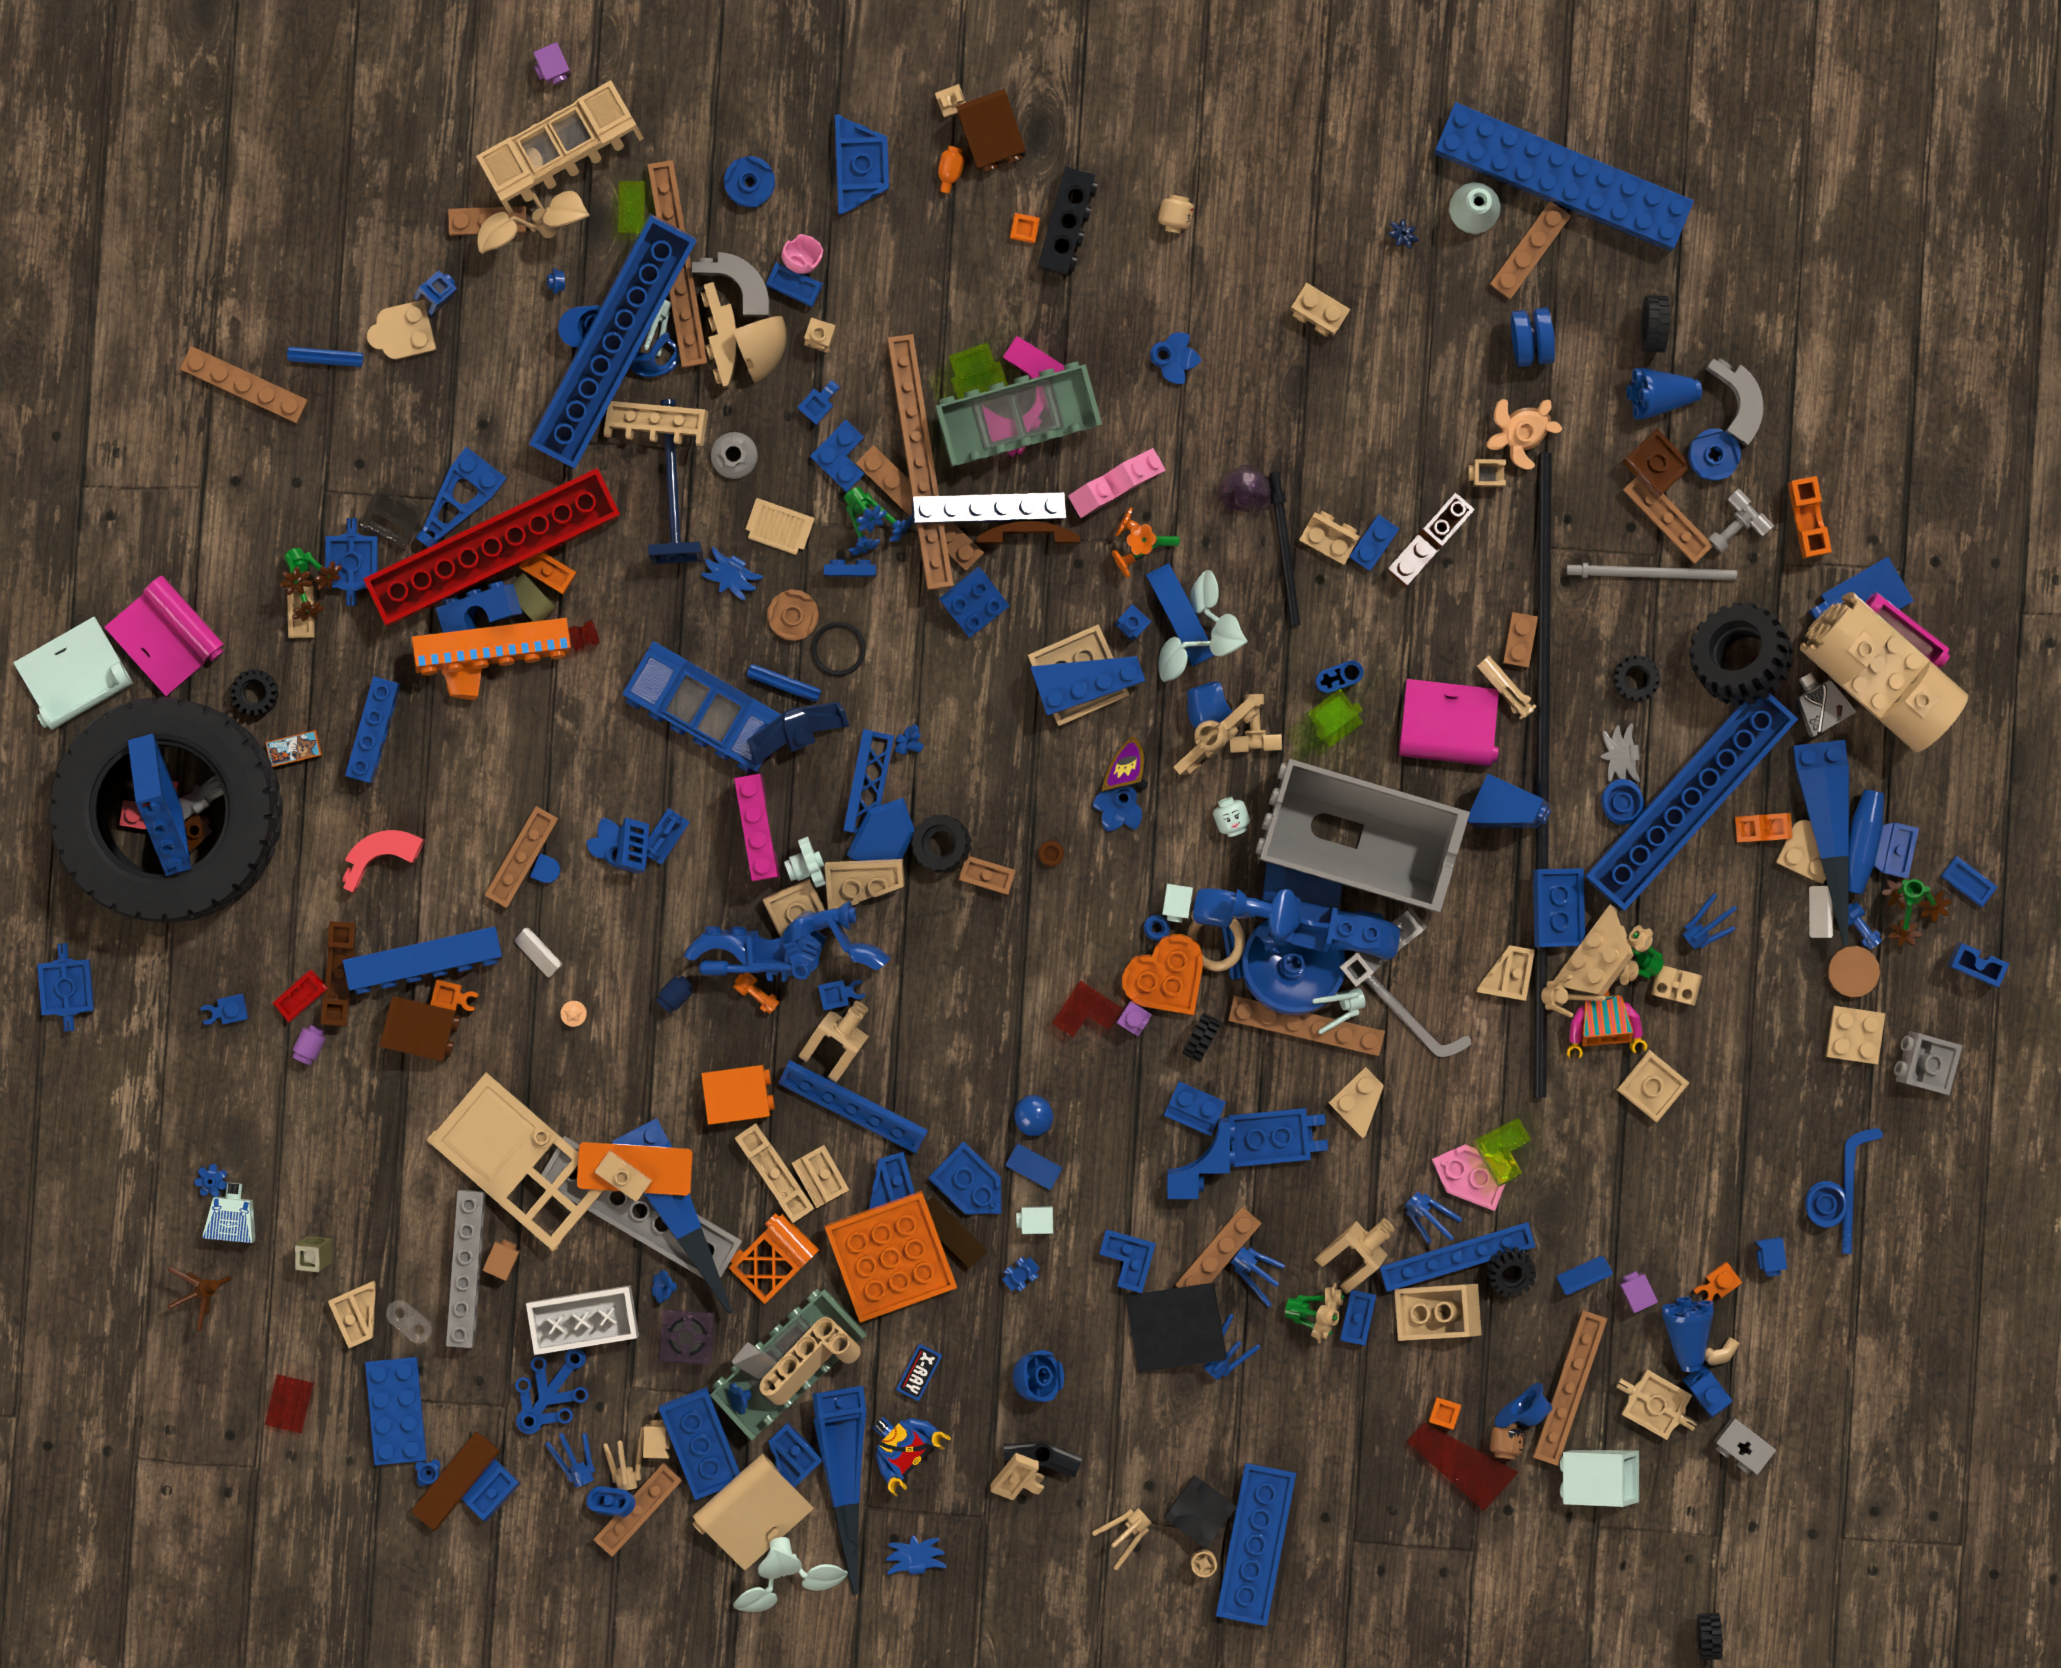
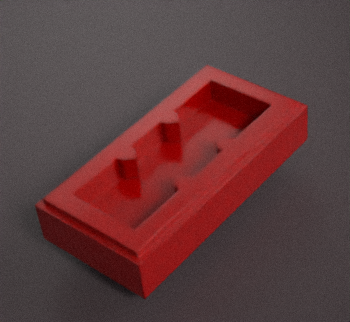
M309 970L273 1002V1005L289 1023L324 994L328 988L313 970Z

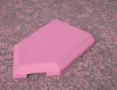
M1466 1144L1432 1159L1447 1193L1490 1210H1496L1513 1166L1512 1162Z

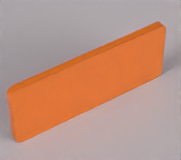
M582 1142L579 1145L577 1186L580 1189L620 1191L595 1173V1170L611 1150L652 1180L644 1193L686 1196L691 1192L693 1160L691 1149Z

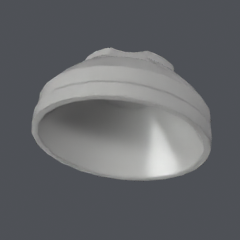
M729 432L722 435L716 440L711 450V461L714 468L719 474L729 479H740L750 474L755 468L758 459L757 448L754 442L748 436L738 432ZM730 447H737L741 451V457L736 462H731L726 458V451Z

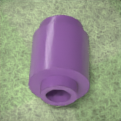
M309 1025L308 1028L303 1027L293 1047L294 1054L292 1057L311 1065L313 1060H317L326 1040V1037L322 1035L324 1031L313 1025Z

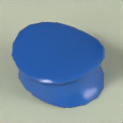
M1614 780L1605 788L1601 795L1603 811L1613 823L1620 825L1630 824L1643 810L1644 801L1639 787L1631 780Z
M1822 1181L1813 1185L1805 1199L1808 1217L1815 1224L1824 1228L1839 1224L1847 1210L1844 1190L1838 1184L1831 1181Z

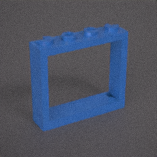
M152 733L128 740L136 804L166 876L191 869L183 806L156 739ZM150 802L149 806H142L143 803Z

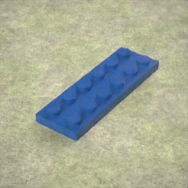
M1245 1463L1216 1611L1217 1617L1267 1626L1296 1472Z

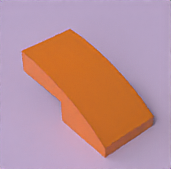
M1791 813L1735 817L1737 843L1793 839Z

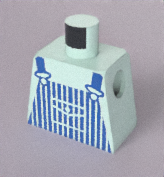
M227 1183L226 1196L213 1198L203 1238L245 1243L255 1242L253 1200L241 1199L242 1184Z

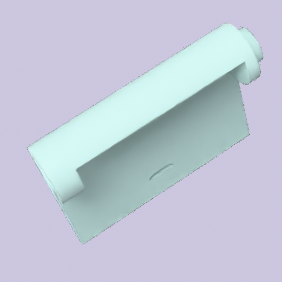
M95 616L13 662L39 705L40 713L37 714L40 723L44 728L49 727L51 730L133 684L127 670Z

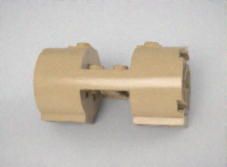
M1849 592L1842 596L1843 602L1841 604H1832L1812 623L1805 635L1809 640L1806 644L1802 643L1800 645V650L1914 752L1923 751L1938 740L1955 722L1967 703L1968 694L1854 592Z

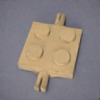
M1648 1369L1645 1370L1640 1381L1635 1385L1622 1378L1618 1381L1627 1386V1388L1618 1383L1616 1388L1629 1394L1628 1402L1621 1413L1625 1417L1666 1440L1679 1423L1691 1431L1695 1429L1687 1421L1695 1426L1698 1421L1685 1415L1686 1406L1692 1394Z

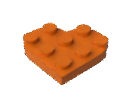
M1171 934L1162 937L1155 946L1152 955L1135 956L1126 965L1122 975V987L1126 995L1133 1003L1143 1007L1194 1015L1203 968V953L1200 944L1183 934Z

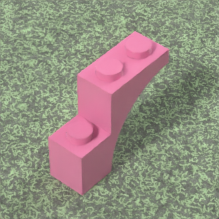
M1152 448L1121 463L1103 476L1088 482L1068 495L1078 515L1082 518L1166 470Z

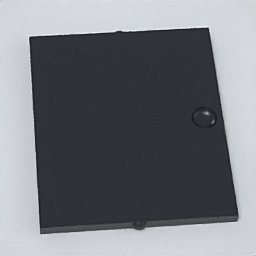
M1214 1282L1125 1296L1138 1372L1227 1359L1221 1326L1222 1320L1219 1314Z

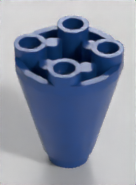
M1634 368L1631 385L1626 387V396L1628 400H1632L1634 419L1642 420L1699 401L1702 396V387L1699 380H1694L1691 377L1648 368Z
M1679 1297L1676 1299V1303L1662 1306V1317L1677 1362L1681 1365L1682 1371L1695 1372L1702 1369L1701 1364L1704 1363L1714 1315L1713 1302L1710 1300L1695 1302L1692 1301L1691 1297Z

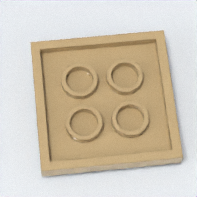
M1098 624L1028 655L1032 666L1113 659V656ZM1127 689L1053 715L1058 726H1061L1129 696Z

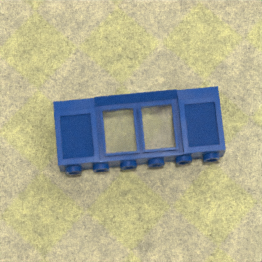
M654 641L622 694L627 697L625 701L627 704L638 710L640 706L650 710L648 716L660 723L663 718L671 722V729L681 735H684L685 732L695 736L692 741L704 748L708 744L717 749L714 754L726 761L730 757L739 762L737 767L751 774L752 770L759 772L765 759L757 766L753 763L747 740L781 716L780 713Z

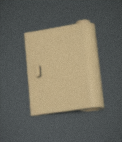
M762 1453L693 1515L695 1521L692 1524L702 1535L706 1532L740 1567L747 1570L770 1549L769 1543L773 1539L783 1537L814 1508Z

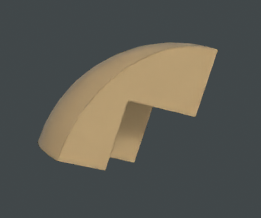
M782 316L763 319L732 330L754 384L767 377L776 368L783 356L786 345V327Z

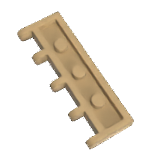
M611 401L607 408L604 437L610 438L613 429L626 430V439L630 440L634 437V431L650 432V441L657 442L659 433L674 434L675 444H681L683 435L696 436V446H703L708 411L704 409Z

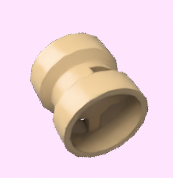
M1208 1549L1197 1550L1191 1557L1192 1570L1200 1577L1211 1576L1217 1569L1215 1555Z

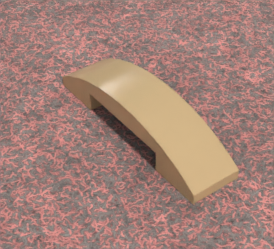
M756 1123L735 1137L792 1223L814 1209L792 1173Z

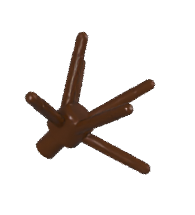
M169 1267V1272L195 1287L194 1292L168 1304V1308L172 1309L195 1297L201 1299L197 1331H201L204 1314L210 1313L211 1296L215 1294L216 1289L220 1285L230 1281L231 1276H226L217 1281L202 1280L191 1272H188L186 1275Z

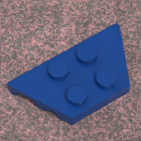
M835 115L838 214L843 215L889 190L888 138L861 124L843 118L841 115Z

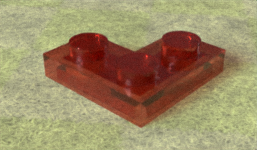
M1080 980L1052 1024L1073 1038L1087 1016L1110 1030L1123 1008Z

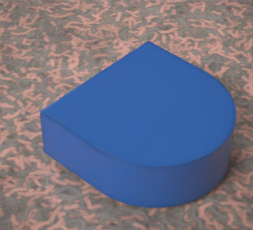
M540 853L530 877L544 883L554 882L560 875V865L554 858Z

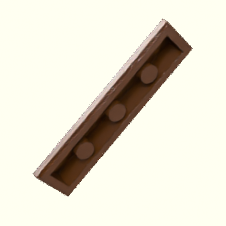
M475 1432L414 1506L412 1513L429 1528L436 1531L501 1451L486 1436Z

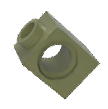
M307 1236L295 1245V1270L321 1272L332 1263L331 1238Z

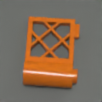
M775 1213L765 1223L768 1229L745 1252L739 1249L730 1261L732 1265L729 1269L764 1304L819 1251L784 1214L779 1217ZM764 1239L772 1246V1256H758V1245ZM754 1250V1256H748ZM776 1251H777L782 1257H776ZM743 1260H754V1274H744L737 1266ZM758 1260H772V1275L758 1274ZM776 1260L787 1261L793 1269L787 1275H776ZM758 1278L772 1279V1290L767 1295L758 1288ZM776 1279H782V1280L776 1285Z

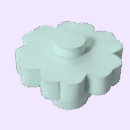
M808 837L798 840L802 852L789 857L790 860L784 862L791 881L796 879L800 881L812 877L816 888L825 885L826 882L820 868L824 866L820 852H814Z

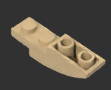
M711 282L704 284L705 292H701L704 306H710L713 315L708 317L712 332L717 331L718 334L708 337L710 344L706 345L710 360L715 358L717 368L713 369L717 384L722 383L724 389L730 387L736 366L737 341L732 331L736 329V322L731 304L721 306L715 284Z

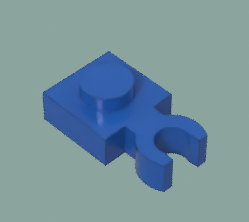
M844 980L818 985L823 1010L849 1005L848 997H853L854 999L866 997L865 993L858 995L854 992V987L857 984H862L863 981L855 980L847 987H845Z
M244 994L217 999L219 1007L204 1005L200 1008L201 1011L210 1010L212 1012L211 1019L204 1020V1024H213L220 1017L222 1025L249 1019Z

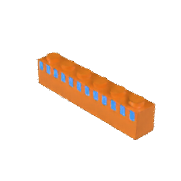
M567 618L412 637L416 673L422 672V675H433L437 673V670L445 669L448 672H458L463 670V667L473 666L474 669L487 668L489 664L499 663L500 666H508L518 660L532 663L539 661L542 657L562 659L567 654H570L571 650Z

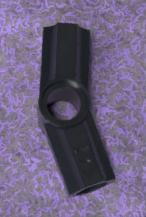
M1047 1441L1003 1443L1004 1466H1006L1015 1453L1038 1461L1039 1466H1045L1075 1478L1083 1458L1081 1455L1051 1445ZM1039 1447L1049 1449L1050 1456L1046 1460H1039L1035 1456V1451Z

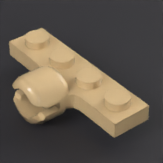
M1248 698L1222 722L1209 720L1200 723L1194 734L1197 746L1174 766V769L1180 775L1194 774L1202 766L1200 762L1206 756L1210 758L1225 746L1227 741L1239 732L1237 728L1244 721L1249 723L1257 716L1256 710L1260 707V704L1254 698Z

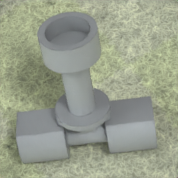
M1737 489L1727 499L1729 504L1737 511L1734 514L1736 520L1720 535L1714 532L1708 540L1722 554L1729 547L1727 541L1743 526L1746 529L1752 527L1763 537L1774 525L1763 513L1759 515L1749 505L1750 499L1740 489Z

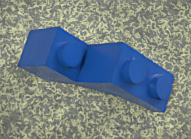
M1219 1118L1215 1138L1201 1157L1188 1165L1167 1169L1168 1199H1199V1192H1204V1176H1199V1173H1230V1166H1235V1151H1230V1141H1235V1125H1230L1229 1118Z

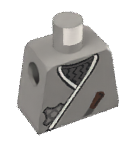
M1812 672L1799 679L1806 693L1797 697L1796 701L1810 738L1856 713L1853 706L1831 680L1819 685Z

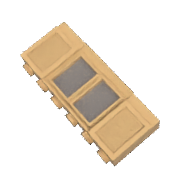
M610 80L578 98L573 104L553 113L550 117L532 125L518 135L505 139L476 157L508 214H511L513 210L508 200L521 194L526 202L531 201L534 198L530 190L531 187L543 181L548 189L554 188L556 186L553 178L554 174L566 168L570 176L577 175L579 172L575 164L577 161L589 156L592 163L600 162L601 156L597 150L609 143L612 144L616 151L621 150L624 144L620 137L632 130L639 141L644 138Z

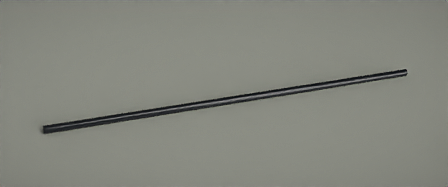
M1539 453L1536 796L1543 798L1549 803L1552 453ZM1549 819L1546 824L1541 823L1540 828H1536L1535 869H1548ZM1535 947V1098H1547V1009L1541 999L1542 990L1547 986L1548 947Z

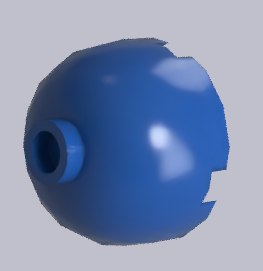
M1038 1350L1024 1354L1013 1368L1012 1381L1014 1388L1019 1395L1028 1401L1040 1403L1054 1400L1057 1397L1055 1396L1057 1392L1063 1388V1366L1060 1361L1055 1360L1052 1356L1054 1354L1050 1351Z

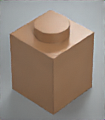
M503 1239L502 1242L496 1241L482 1271L507 1281L521 1252L516 1249L517 1244Z

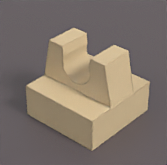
M959 84L935 93L944 118L957 114L956 106L966 103Z

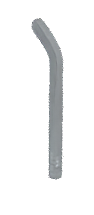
M1373 975L1364 980L1435 1055L1439 1057L1451 1056L1471 1045V1039L1468 1035L1450 1044L1440 1045Z

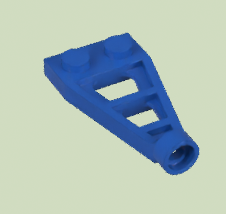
M465 447L451 465L427 521L415 538L428 548L437 544L439 540L492 500L507 478L469 448ZM460 479H466L478 490L477 495L465 504H461L453 498V490ZM450 502L459 510V513L451 522L444 524L438 519V513L444 503ZM427 532H434L435 537L432 538L429 534H427Z

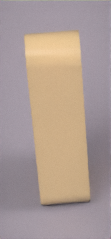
M829 1317L820 1318L763 1377L759 1385L760 1391L774 1404H785L832 1354L844 1363H853L860 1356V1346Z

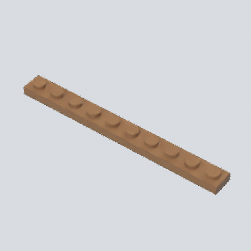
M913 334L888 337L887 344L912 498L939 496ZM916 524L927 591L952 588L953 580L944 524Z

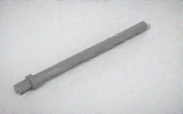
M1588 563L1567 565L1566 567L1567 575H1582V578H1588V576L1737 580V570L1588 565Z

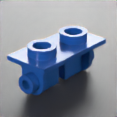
M668 808L648 838L647 856L662 865L690 822Z

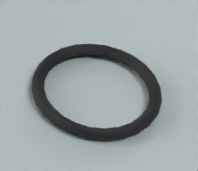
M832 622L822 627L816 633L811 647L812 656L816 665L823 672L833 676H845L857 670L865 658L866 644L862 634L854 626L845 622ZM834 627H843L851 630L860 642L861 651L857 662L849 669L843 671L827 668L821 663L817 655V644L824 632Z

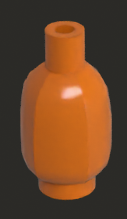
M948 145V149L941 155L938 169L939 178L942 181L941 192L950 194L952 184L957 182L962 174L965 163L962 148Z

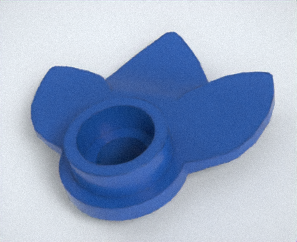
M1173 333L1165 342L1155 344L1150 351L1152 363L1161 368L1165 379L1175 384H1184V370L1194 368L1201 362V358L1196 351L1187 347L1190 335L1187 333ZM1162 350L1168 354L1165 360H1161L1158 357V353Z
M1132 786L1100 792L1094 799L1092 806L1097 810L1103 811L1102 824L1106 831L1116 830L1123 823L1133 830H1136L1140 825L1142 810L1136 803L1137 793ZM1124 793L1128 795L1129 799L1121 801L1119 795Z
M602 818L598 825V837L586 841L590 853L597 858H605L610 865L615 866L616 859L613 857V851L618 849L622 826L619 828L610 819ZM630 826V831L637 833L636 828ZM634 837L629 838V841L636 842L637 840Z

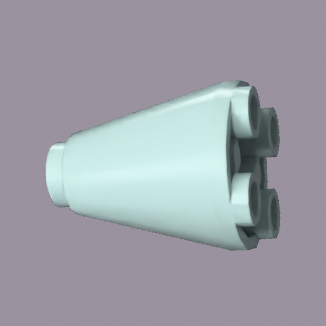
M1472 182L1464 184L1455 191L1450 200L1449 214L1457 228L1466 233L1477 235L1486 232L1494 226L1499 218L1501 206L1499 198L1492 188L1483 183ZM1479 197V200L1483 203V205L1476 206L1474 204V199Z

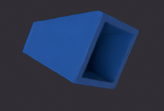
M1487 774L1470 810L1467 822L1476 828H1540L1541 823L1546 824L1549 819L1551 810L1548 808L1550 804L1543 798Z

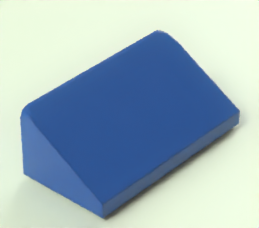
M1019 1143L1015 1146L1005 1165L1051 1190L1063 1167Z
M1599 1256L1557 1275V1280L1563 1293L1569 1295L1612 1276L1613 1272L1603 1256Z

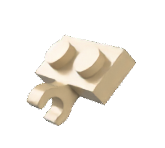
M1015 1453L991 1483V1492L1014 1500L1023 1488L1034 1494H1040L1044 1489V1486L1040 1484L1044 1476L1037 1473L1039 1469L1038 1461Z

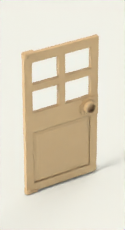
M487 1072L437 1131H434L426 1140L547 1245L552 1252L558 1249L564 1237L604 1191L591 1189L576 1206L558 1190L578 1167L579 1152ZM555 1144L572 1161L551 1184L533 1167L549 1148ZM528 1174L546 1191L528 1213L525 1214L508 1197ZM554 1196L571 1213L550 1236L533 1219L551 1197Z

